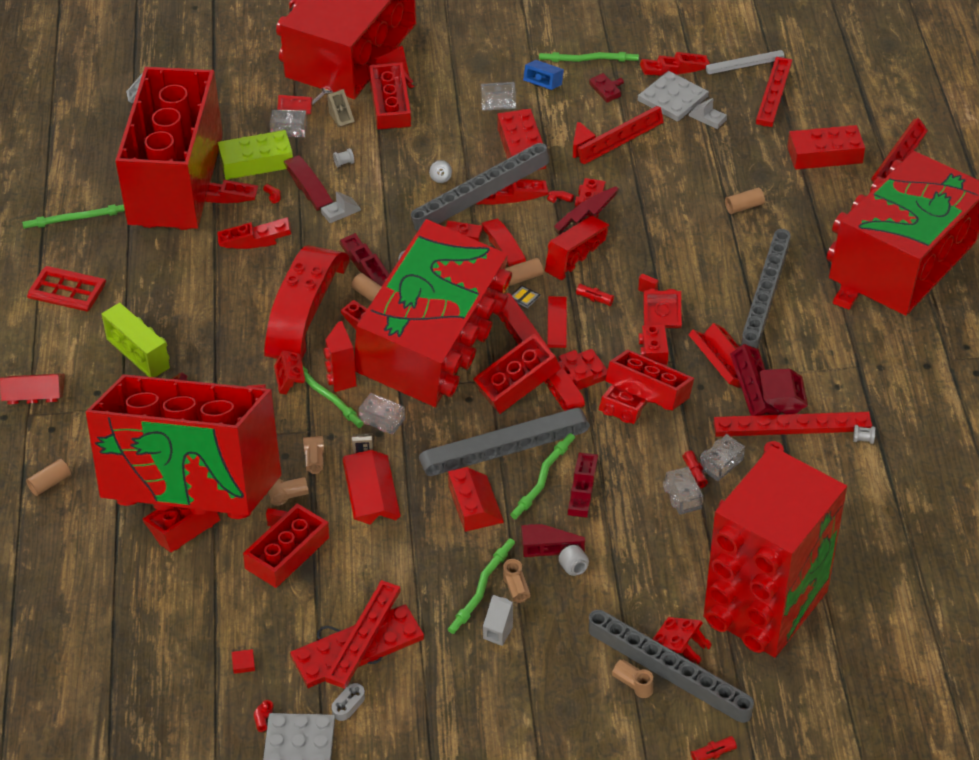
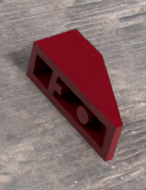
M543 524L521 525L523 557L560 555L561 551L570 545H577L585 552V537Z

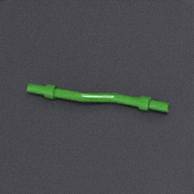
M559 52L539 54V60H552V62H581L595 59L619 60V62H625V60L639 61V54H626V52H598L583 55L560 54Z
M113 204L108 205L107 208L46 218L43 216L36 217L35 220L24 221L22 224L24 229L36 226L40 228L57 222L108 214L110 216L117 215L118 212H124L125 209L124 204L118 206Z
M303 366L305 381L308 385L332 401L343 412V416L348 421H352L358 428H361L364 422L357 416V413L351 407H348L337 395L318 384Z
M569 433L563 441L558 442L554 447V451L542 463L536 486L527 496H523L520 499L518 506L510 514L513 519H517L524 510H528L532 505V501L543 490L549 467L560 455H563L568 450V446L575 439L572 433Z
M509 538L502 548H498L493 554L494 558L480 575L476 594L464 609H460L456 614V619L448 628L451 634H455L459 627L465 624L471 617V612L484 596L488 577L498 564L507 558V553L514 546L515 541Z

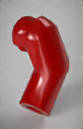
M269 184L264 186L263 191L270 194V202L278 203L281 200V191Z
M552 190L548 193L547 200L555 203L558 198L571 203L574 199V194Z
M264 700L254 711V720L259 732L267 730L266 719L269 717V713H272L274 707L273 702L270 700Z

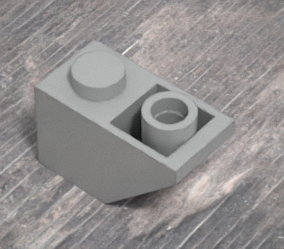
M493 595L483 625V639L503 646L513 628V602L507 598Z

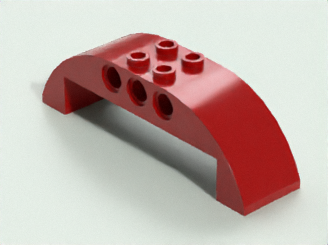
M311 245L304 246L299 251L278 290L272 306L265 339L264 355L266 357L278 359L283 350L299 353L302 361L306 353L305 334L335 273L344 274L350 263V258L345 252Z

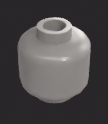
M444 160L435 161L430 167V177L437 183L447 182L452 175L450 164Z
M577 545L567 546L559 555V563L569 575H580L585 572L589 565L588 556Z

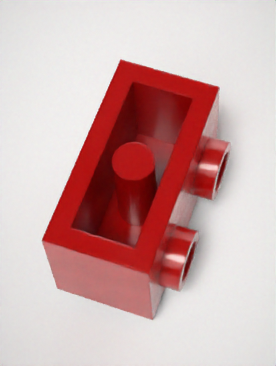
M585 178L583 185L579 186L578 195L580 196H576L575 207L596 194L605 191L606 181Z
M665 325L642 326V333H638L639 345H642L640 347V355L663 365H668L669 352Z

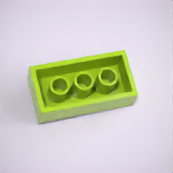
M286 130L218 142L219 156L226 180L287 169L284 161L293 158Z
M121 303L101 313L107 340L148 377H157L170 368V357L167 353L165 339L156 335L151 327H147L140 317H136Z

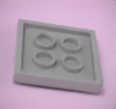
M668 71L638 95V101L651 108L655 106L661 107L662 114L678 122L708 97L709 91Z
M269 713L263 760H331L335 715Z

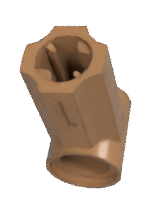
M323 436L303 437L306 471L317 474L323 470L324 466Z
M305 477L285 482L278 479L268 491L271 504L276 506L286 503L289 498L309 494Z
M516 559L507 560L503 565V581L508 586L513 602H525L530 598V592L522 572V564Z
M624 659L619 660L615 664L612 676L633 688L638 697L647 698L653 694V675L650 671L640 670Z

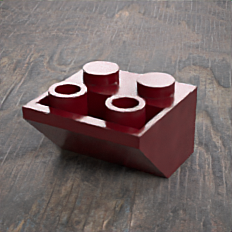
M790 368L760 371L764 394L763 399L768 405H772L784 414H796L808 406L803 377Z

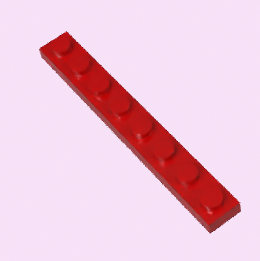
M869 412L714 417L713 420L715 437L854 432L855 425L864 428L872 427Z

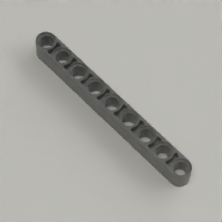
M537 143L414 209L411 212V218L415 230L418 231L425 219L439 224L546 166L550 160L547 146L544 143Z
M778 229L774 233L743 331L741 346L746 344L756 349L759 348L789 250L790 232L788 230Z
M574 408L426 450L419 455V460L427 476H435L561 440L569 433H572L574 436L582 434L589 429L590 424L582 409Z
M594 610L590 613L589 633L596 639L734 720L745 723L751 719L754 701L748 694L602 610Z

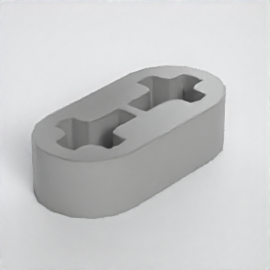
M357 683L350 684L332 703V715H335L336 720H347L364 702L365 690L363 686ZM351 693H359V696L354 695L353 697H351Z

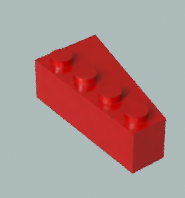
M590 216L550 240L544 271L562 281L566 277L565 273L567 271L572 272L579 260L584 261L589 251L593 252L606 240L609 224L594 216Z

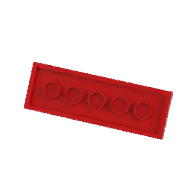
M406 604L389 611L358 667L424 640V634ZM355 625L290 652V657L307 688L326 681L325 676Z

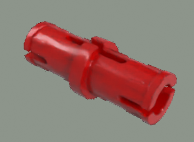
M579 284L576 289V295L589 298L592 302L597 301L611 306L614 301V295L602 292L596 287L593 289Z
M687 451L684 453L685 455H682L687 465V472L692 476L697 488H704L708 481L703 473V467L697 461L694 451Z
M732 736L717 742L711 741L708 742L707 746L691 751L692 760L717 759L721 754L737 749V745Z

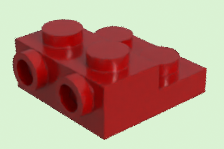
M648 289L644 291V325H665V328H681V291L675 289H667L666 291Z
M593 349L579 354L576 350L559 356V363L578 390L606 379L608 370Z
M611 385L602 396L598 410L602 411L605 415L620 418L625 423L635 424L647 401L638 395H631L628 391Z

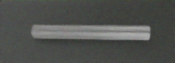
M782 50L708 64L706 65L707 74H714L774 62L776 56L784 58V53Z

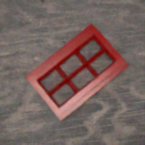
M45 266L29 289L27 298L88 312L103 290L106 279ZM47 276L59 278L60 281L58 284L47 282L45 279ZM64 280L78 283L75 288L61 285ZM81 284L95 287L92 292L79 289ZM43 285L52 287L54 290L52 293L39 291V288ZM58 289L72 292L70 297L56 294ZM76 293L89 296L87 301L74 299L73 297Z

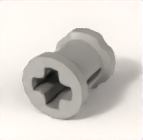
M350 148L345 152L333 153L337 168L343 164H353L355 162Z
M855 425L853 442L867 441L873 444L875 427L864 428Z

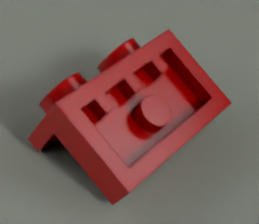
M282 350L274 365L279 394L286 395L289 389L293 387L294 382L304 383L305 376L300 354Z

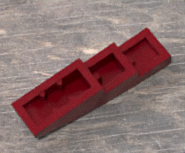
M300 155L284 161V165L298 189L303 191L307 200L312 202L316 211L333 203L318 177Z
M615 186L582 202L567 213L554 226V230L560 235L571 222L577 225L588 214L596 217L618 194L619 188Z
M356 233L341 239L339 244L358 270L380 286H383L385 280L389 277V273L376 253L372 254L366 243L363 244Z
M581 452L578 454L567 515L588 518L598 454Z

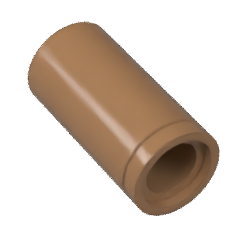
M759 187L725 198V206L730 214L765 203L763 191Z
M538 258L505 269L512 272L509 286L543 275V267Z
M363 273L358 274L353 279L351 285L352 289L371 302L382 287Z
M58 459L26 479V483L31 492L38 496L69 477L71 472L67 464L62 459Z

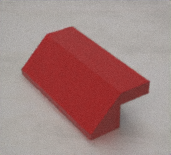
M715 323L704 334L693 329L688 334L728 384L741 388L730 353L740 347L724 327Z
M368 450L344 456L342 460L354 520L371 525L380 515L396 521L400 517V511L388 455Z

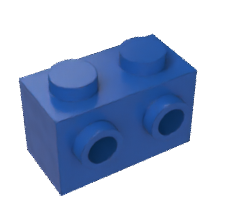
M534 60L525 64L523 80L552 90L562 85L564 69Z

